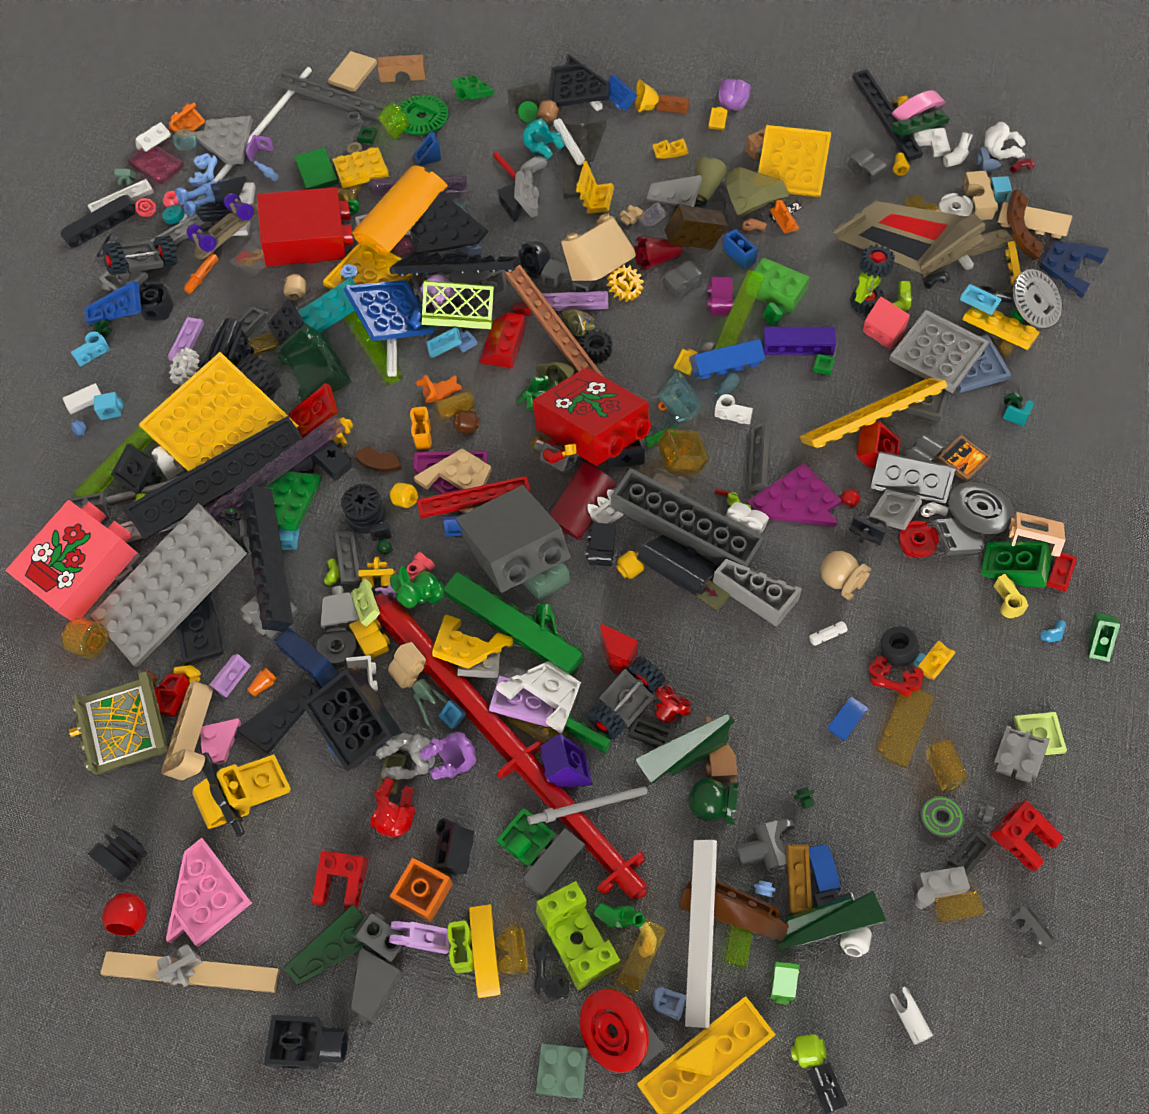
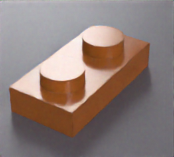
M659 95L657 110L687 114L690 98Z

